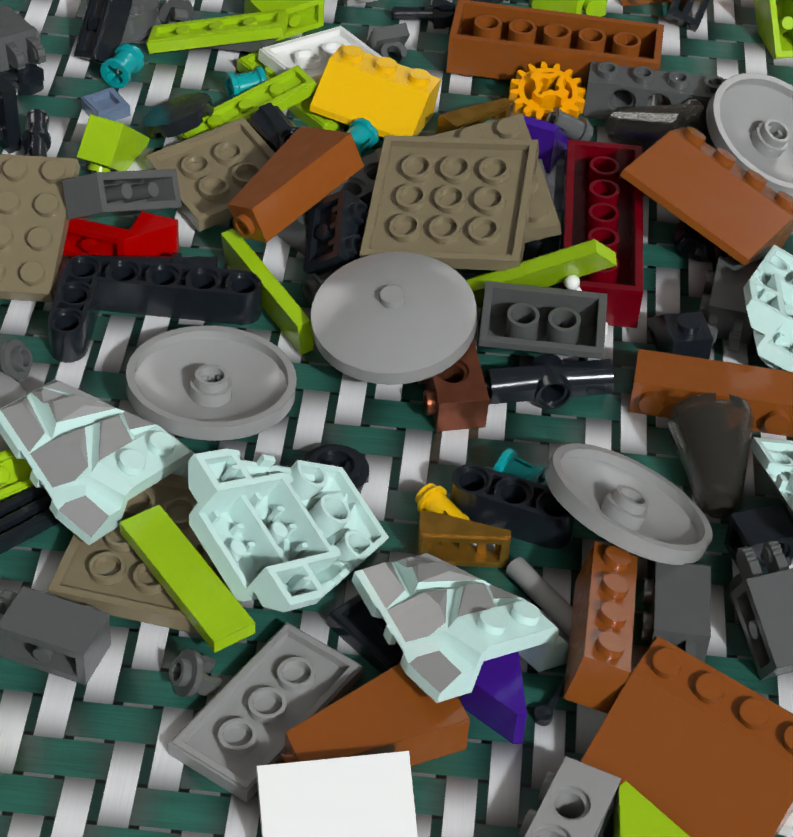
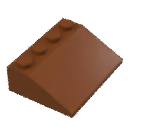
M688 126L687 128L682 127L669 131L629 164L620 174L626 181L744 266L765 257L773 245L782 248L793 232V197L782 191L776 193L766 186L767 180L762 175L750 169L747 171L735 164L737 159L731 153L722 148L714 149L705 142V135L695 128Z
M657 636L632 671L580 762L622 778L621 784L627 781L690 837H777L793 812V713Z

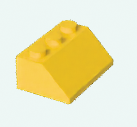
M342 44L327 62L311 101L309 111L347 125L352 124L357 118H364L371 122L377 129L378 135L383 138L385 135L418 136L433 116L441 78L432 76L423 69H412L397 64L392 58L377 57L366 53L360 47Z

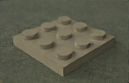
M241 118L145 155L146 167L149 170L176 169L182 204L180 209L200 232L233 218L227 204L275 152L247 120Z

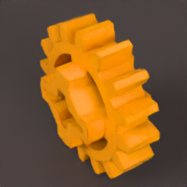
M543 61L540 68L536 69L530 63L527 66L526 72L522 70L517 71L516 79H511L508 99L511 101V105H513V115L523 113L525 116L546 121L550 111L553 112V108L557 107L563 112L578 118L579 114H582L584 110L586 88H581V78H571L573 70L568 69L562 72L558 63L553 68H548L546 62Z

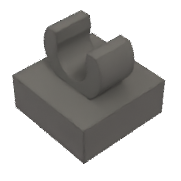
M401 23L373 28L366 45L382 57H389L388 53L394 52L398 57L399 63H403L407 56V50L404 45L410 36L407 24Z

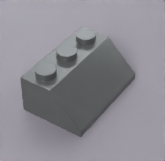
M486 281L479 346L603 359L607 294Z

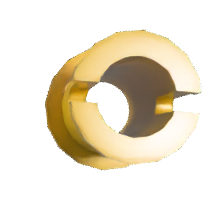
M429 483L421 488L415 497L419 513L420 511H429L470 520L446 496L447 491L443 486Z

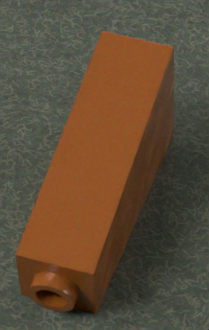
M301 126L227 204L234 218L233 225L242 238L267 243L362 169L364 164L351 133Z
M399 663L286 731L285 753L279 755V762L291 763L409 751L410 765L414 766L465 750L467 748L470 718L458 697L436 703L405 674Z

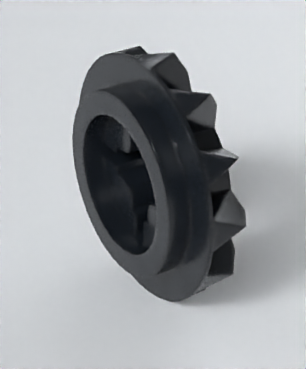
M686 223L678 224L673 242L677 250L684 256L701 262H716L719 256H729V254Z
M337 444L323 445L311 450L302 459V461L343 467L360 494L364 483L369 482V464L366 458L351 447Z

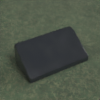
M89 0L74 57L103 64L106 59L113 58L115 50L122 42L132 0Z

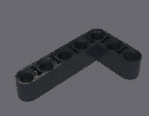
M92 255L75 256L65 264L48 316L50 353L54 359L64 363H71L82 359L88 351L99 311L237 325L254 323L261 316V280L253 272Z

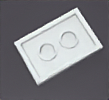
M338 26L259 49L258 60L277 75L299 65L317 83L318 87L329 58L342 44L357 46L366 53L377 57L382 56L345 28Z
M409 751L256 766L262 837H418Z

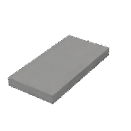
M286 622L168 743V754L247 803L258 791L256 766L280 764L279 755L285 753V732L344 697L362 677L363 666Z

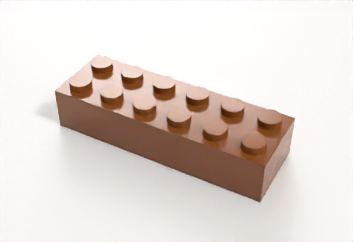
M458 0L449 36L446 72L464 77L478 76L492 78L496 81H511V79H516L518 70L526 72L528 64L531 63L537 69L540 68L541 62L545 61L548 68H553L558 63L562 72L568 69L573 70L571 78H581V88H586L587 90L591 61L600 63L612 62L616 65L630 67L645 66L659 70L664 25Z

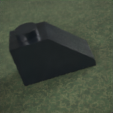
M703 312L663 314L648 318L647 326L657 352L704 359L710 358L713 336Z

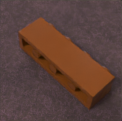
M638 349L629 412L793 437V372Z
M594 541L575 581L563 699L607 714L631 673L638 556L628 553L618 546H608Z

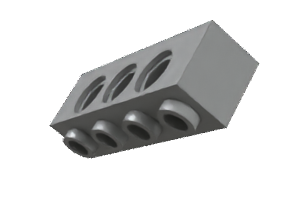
M565 756L556 774L550 771L547 773L538 797L542 803L538 811L529 809L522 823L519 837H602L613 814L622 778Z

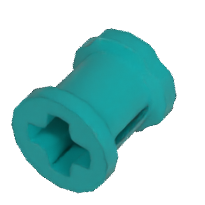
M128 43L120 44L115 50V56L106 59L101 65L100 72L102 78L108 85L114 88L121 89L125 87L131 80V74L139 72L144 66V55L135 45Z
M261 66L254 67L253 71L234 74L232 71L226 72L224 76L225 90L229 100L267 81L265 71Z
M364 118L354 120L349 125V130L346 131L351 133L360 157L365 149H371L378 142L379 135L377 129L369 120Z
M511 448L506 449L501 454L493 470L539 484H546L544 475L546 467L541 464L537 467L519 458L516 451Z

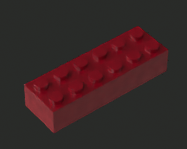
M568 139L563 172L560 250L596 239L616 252L617 266L579 277V286L582 291L607 294L606 322L608 325L637 328L643 297V192L622 178L620 174L629 164L643 154L642 146ZM564 282L559 283V289H567Z

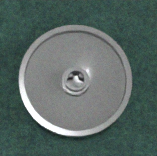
M742 73L728 78L712 95L706 110L708 131L716 149L722 148L731 153L737 159L735 164L745 171L750 169L762 175L767 180L766 186L776 193L782 191L793 197V86L775 77L759 73Z
M409 252L373 254L342 266L332 273L320 286L311 307L313 338L321 355L333 367L350 377L369 383L385 385L413 383L443 372L465 354L476 332V301L467 281L455 269L437 259Z
M190 326L154 336L134 351L126 368V394L131 406L143 419L159 425L168 433L197 440H234L261 433L279 423L293 406L297 377L294 365L288 356L272 342L256 334L223 326Z
M565 444L554 451L545 468L546 483L556 500L588 529L630 553L665 564H693L701 559L712 541L711 525L695 502L665 477L627 456L589 444Z

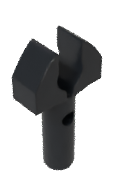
M432 0V5L429 7L394 6L391 16L394 20H429L433 23L434 29H446L452 26L455 4L447 0Z
M26 63V68L14 73H0L9 83L19 89V95H33L44 89V70L37 65Z

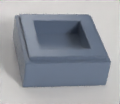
M113 87L81 97V108L88 116L92 114L112 121L131 116L130 105Z

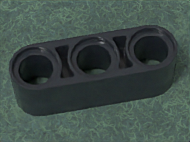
M473 464L463 465L453 472L450 500L463 514L469 517L470 521L511 530V537L545 548H562L570 542L574 517L556 500L548 486Z

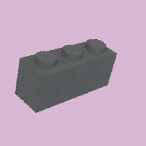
M176 169L96 172L62 180L68 219L139 215L141 211L155 213L182 207Z

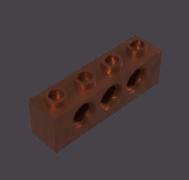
M473 339L465 354L451 367L433 377L418 381V384H425L426 390L423 392L424 411L426 415H432L436 432L486 427L490 399Z

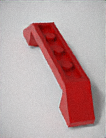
M141 211L131 229L128 230L84 219H70L63 255L68 257L79 255L98 256V254L107 256H173V252L179 251L178 220Z

